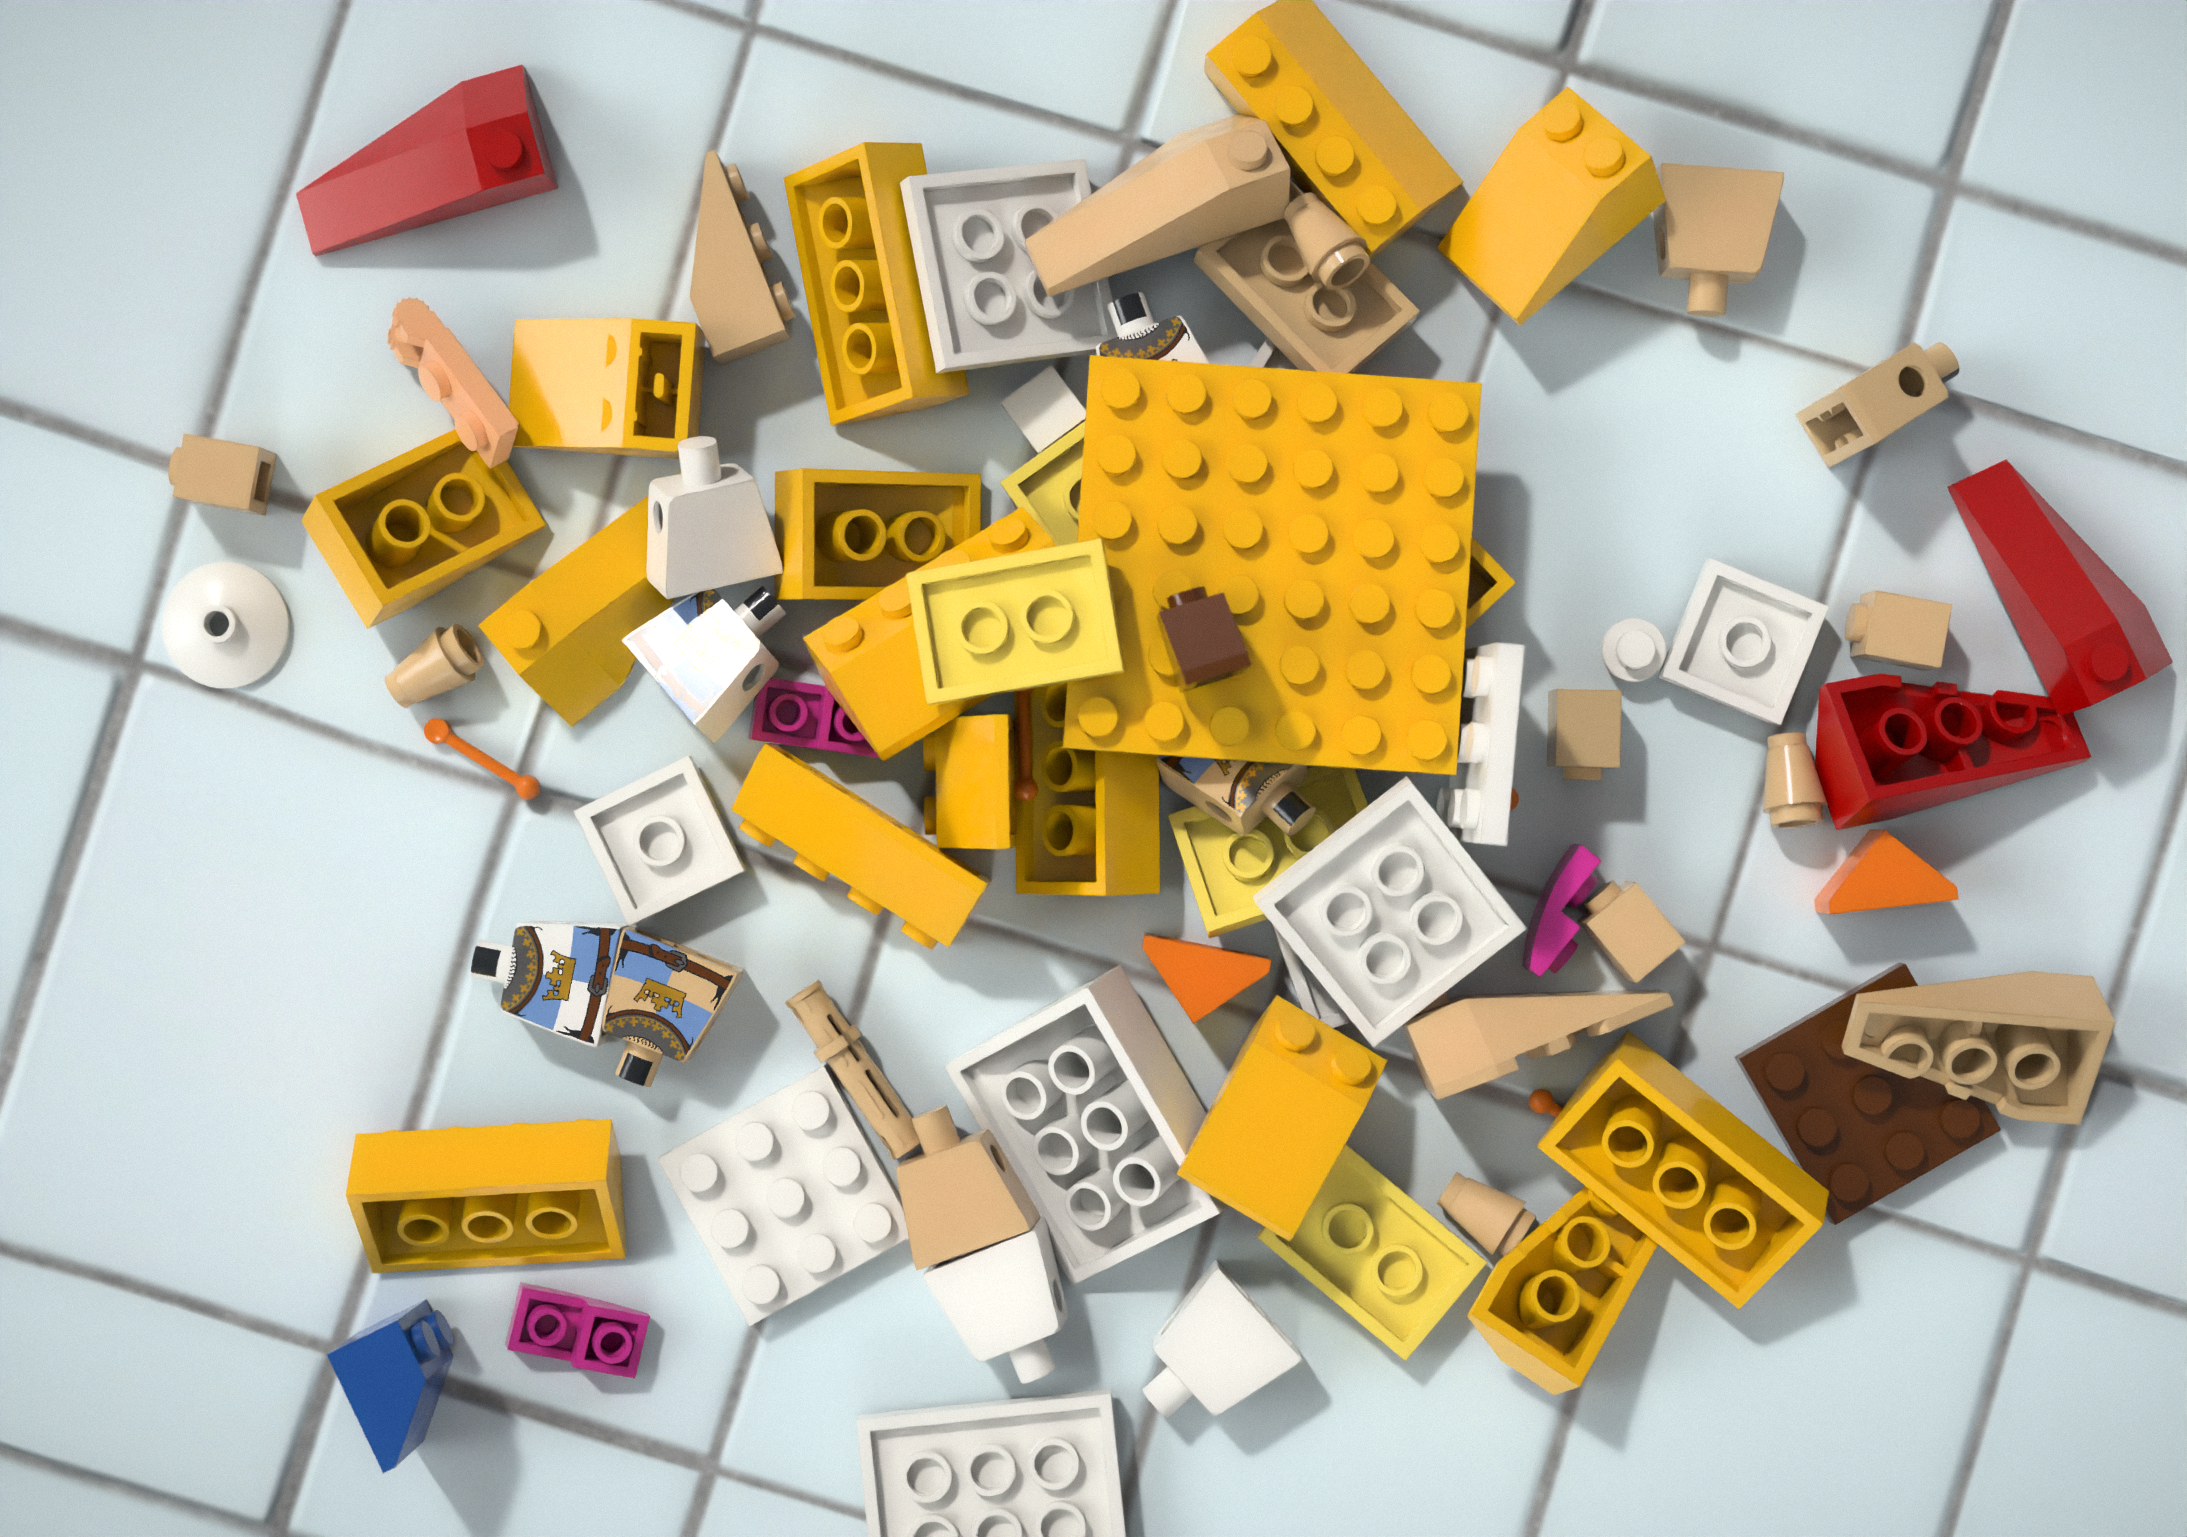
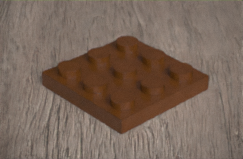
M1898 962L1735 1056L1737 1063L1796 1165L1829 1190L1825 1215L1829 1222L1834 1225L2001 1130L1984 1100L1971 1095L1967 1100L1948 1094L1945 1085L1921 1076L1909 1079L1844 1054L1842 1043L1856 994L1918 986L1905 963Z

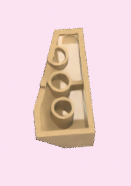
M1236 114L1178 134L1025 240V248L1048 297L1283 219L1284 211L1289 205L1291 169L1266 121L1243 114Z
M2028 971L1856 994L1842 1049L1845 1055L1903 1077L1913 1079L1921 1076L1945 1085L1948 1094L1967 1100L1971 1095L1995 1104L1999 1113L2016 1120L2080 1125L2112 1034L2115 1020L2093 976Z
M1659 989L1456 995L1448 998L1447 992H1445L1403 1024L1402 1027L1424 1087L1439 1100L1519 1070L1515 1059L1518 1055L1526 1053L1529 1059L1545 1055L1553 1056L1570 1049L1571 1045L1577 1042L1575 1035L1586 1030L1589 1036L1608 1033L1669 1008L1674 1004L1670 993Z

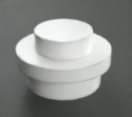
M1629 618L1617 622L1607 631L1602 641L1601 655L1606 668L1615 677L1627 682H1638L1652 677L1660 670L1666 657V642L1661 631L1651 622L1640 618Z

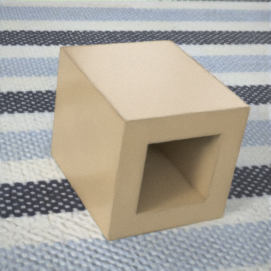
M184 433L181 448H175L169 463V482L171 485H174L172 497L191 503L266 516L277 454L258 446Z
M1877 590L1861 594L1859 604L1852 603L1845 624V640L1852 641L1850 657L1919 670L1941 668L1953 604Z
M1554 689L1548 691L1547 767H1564L1563 780L1602 781V768H1620L1622 690Z
M1614 880L1609 881L1583 903L1589 912L1577 921L1626 980L1634 983L1639 982L1686 943L1636 882L1625 881L1618 886Z

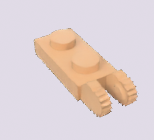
M410 297L408 299L402 298L400 303L397 302L392 314V325L387 336V344L391 345L390 350L393 349L395 351L394 355L401 364L419 368V379L425 392L432 400L436 402L441 401L455 420L456 431L463 444L469 450H477L489 468L508 460L518 430V421L450 329L443 325L434 311L429 310V305L424 304V300L420 301L417 297L416 299H411Z

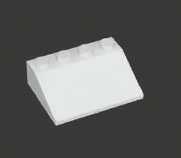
M1121 965L1071 991L945 1065L947 1072L981 1130L989 1129L993 1133L1035 1205L1039 1217H1044L1048 1226L1055 1258L1071 1285L1083 1281L1220 1214L1228 1206L1226 1203L1176 1174L1207 1113Z

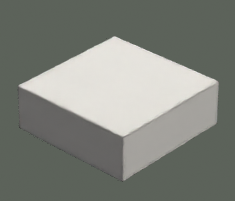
M1052 364L1000 402L1037 454L1043 452L1083 423L1086 417L1085 408Z

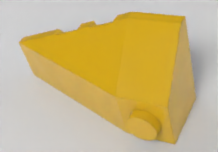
M649 495L527 584L478 625L517 674L571 727H574L620 689L633 670L632 666L637 657L625 645L622 639L668 610L675 599H666L647 579Z
M1585 1186L1497 1262L1467 1317L1501 1361L1552 1395L1581 1386L1658 1244Z

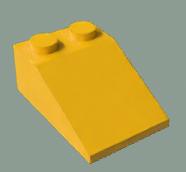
M1567 86L1517 130L1437 248L1448 262L1520 326L1660 206L1666 198L1651 155Z
M456 429L315 495L301 520L367 629L425 601L536 534L546 526L508 461L506 460L489 468L477 450L471 451L463 444Z
M808 468L775 472V543L782 562L783 573L774 575V599L867 600L887 586L904 578L906 573L914 572L942 553L951 550L981 532V474Z
M1008 714L956 717L936 729L935 733H929L924 736V771H936V796L925 797L924 799L925 835H937V848L1011 849L1015 847L1014 719Z
M1276 995L1250 1030L1176 1174L1290 1241L1365 1110L1388 1060Z

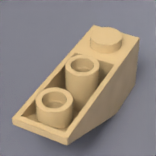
M716 150L707 152L705 157L690 300L712 356L722 366L791 339L785 321L796 318L783 283L779 282L770 285L762 262L773 257L759 222L747 226L739 203L750 198L736 163L724 167Z

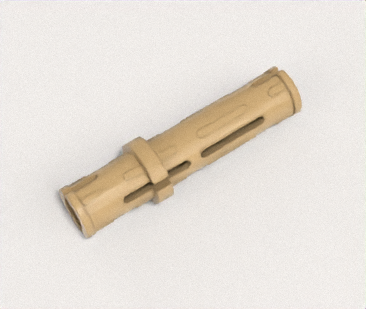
M818 979L785 1002L786 1006L792 1010L818 1048L814 1051V1055L820 1063L827 1061L854 1100L858 1109L863 1113L889 1151L890 1157L895 1160L920 1144L911 1115L858 1038L862 1036L861 1031L856 1024L848 1025L822 987L820 980Z

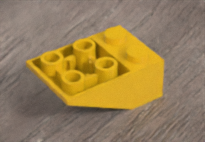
M636 318L515 319L508 409L518 421L519 426L512 447L679 459L678 443L684 439L699 436L706 343L703 330L697 323Z

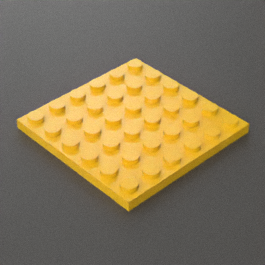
M1090 355L1077 543L1102 539L1105 543L1126 672L1067 682L1063 749L1456 775L1482 383ZM1205 586L1208 597L1224 593L1252 665L1243 674L1180 693L1156 617L1160 611L1170 609L1167 597L1189 589Z

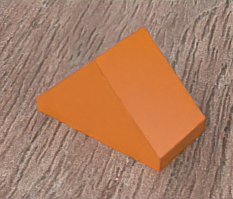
M1869 829L1816 896L1814 904L1815 912L1838 914L1958 900L1957 886L1886 830Z
M1144 933L1143 950L1193 1024L1267 975L1270 971L1272 960L1267 956Z

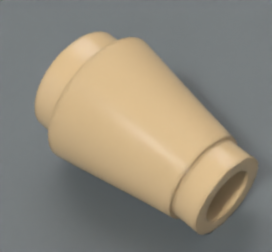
M1314 193L1302 194L1286 207L1283 216L1289 224V228L1313 281L1324 283L1329 290H1338L1348 286L1365 272L1370 263V257L1365 252L1367 247L1366 241L1327 205L1320 201Z
M454 624L448 629L438 627L393 672L385 676V684L394 700L400 706L408 708L414 703H419L474 681L475 672L484 667V658L475 640L462 626Z
M1791 732L1768 737L1763 813L1770 814L1771 827L1796 828L1823 822L1822 808L1827 806L1828 803L1810 748L1807 745L1806 733Z
M1456 1172L1436 1203L1447 1210V1213L1491 1255L1496 1250L1505 1256L1521 1242L1536 1218L1535 1214L1523 1207L1526 1201L1469 1177L1467 1179L1458 1172Z

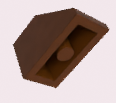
M1201 586L1167 597L1170 609L1160 611L1156 618L1180 693L1243 674L1252 665L1223 592L1208 597L1205 586Z

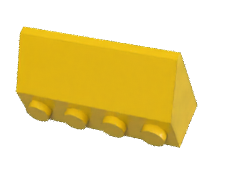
M1278 0L1253 14L1206 53L1205 74L1239 114L1266 121L1291 169L1290 176L1305 193H1314L1320 201L1327 205L1366 241L1367 247L1365 252L1370 257V261L1463 185L1462 179L1312 0Z
M863 142L783 178L831 426L927 409L970 394L965 370L936 373L900 183L908 176L927 174L922 143Z
M1021 507L951 550L942 553L914 572L1057 546L1032 516ZM906 576L803 638L827 690L882 761L887 760L990 697L984 696L937 705L927 704Z
M1067 682L1036 687L1030 693L1032 778L1037 783L1038 792L1034 799L1026 802L1017 799L1015 796L1016 894L1088 896L1160 894L1159 769L1156 761L1159 755L1063 749ZM1014 692L1016 782L1019 779L1017 693Z
M764 744L731 808L733 812L744 818L738 827L740 830L770 848L776 839L798 852L792 861L798 867L823 882L826 881L830 873L852 886L846 895L849 899L877 916L880 915L884 907L906 920L900 930L931 950L934 949L938 941L948 948L953 944L992 882L985 875L942 848H937L936 844L779 745Z
M1629 1030L1621 1036L1588 1072L1537 1145L1540 1150L1738 1309L1824 1224L1829 1190Z
M579 1119L568 1122L534 1124L514 1123L511 1125L466 1128L455 1126L447 1129L415 1131L389 1130L381 1133L356 1134L346 1198L372 1273L626 1258L622 1165L612 1119Z

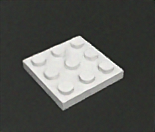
M1085 159L908 176L900 183L936 373L1096 353L1097 345L1118 337L1107 307L1113 301L1108 277L1048 297L1025 248V240L1092 194Z
M1498 642L1464 650L1456 775L1449 776L1448 789H1440L1436 805L1437 815L1458 841L1507 846L1525 645Z
M1407 776L1252 896L1257 906L1373 1048L1527 929Z
M827 1065L818 1068L657 1158L749 1326L909 1238L901 1198Z

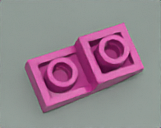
M770 678L754 697L748 739L880 758L830 694L826 686Z
M1572 844L1546 882L1535 906L1525 940L1522 966L1538 977H1541L1547 969L1554 974L1557 973L1578 947V943L1572 938L1581 927L1561 910L1567 903L1576 908L1589 895L1599 880L1592 872L1601 862L1599 858L1583 845Z
M520 1282L505 1345L507 1350L570 1361L574 1368L635 1379L650 1315L610 1302Z

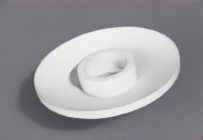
M231 562L208 564L186 575L169 595L162 617L163 640L167 652L175 665L194 681L221 689L247 686L267 675L281 659L290 633L288 608L276 585L256 569ZM222 612L229 620V627L223 635L216 636L210 629V620L215 614Z

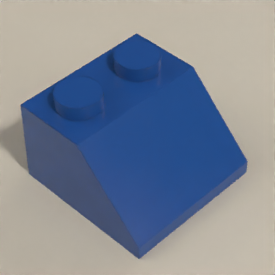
M427 1300L357 1332L326 1354L383 1473L397 1467L424 1441L454 1357L449 1348L454 1344L451 1328L439 1310L432 1312Z

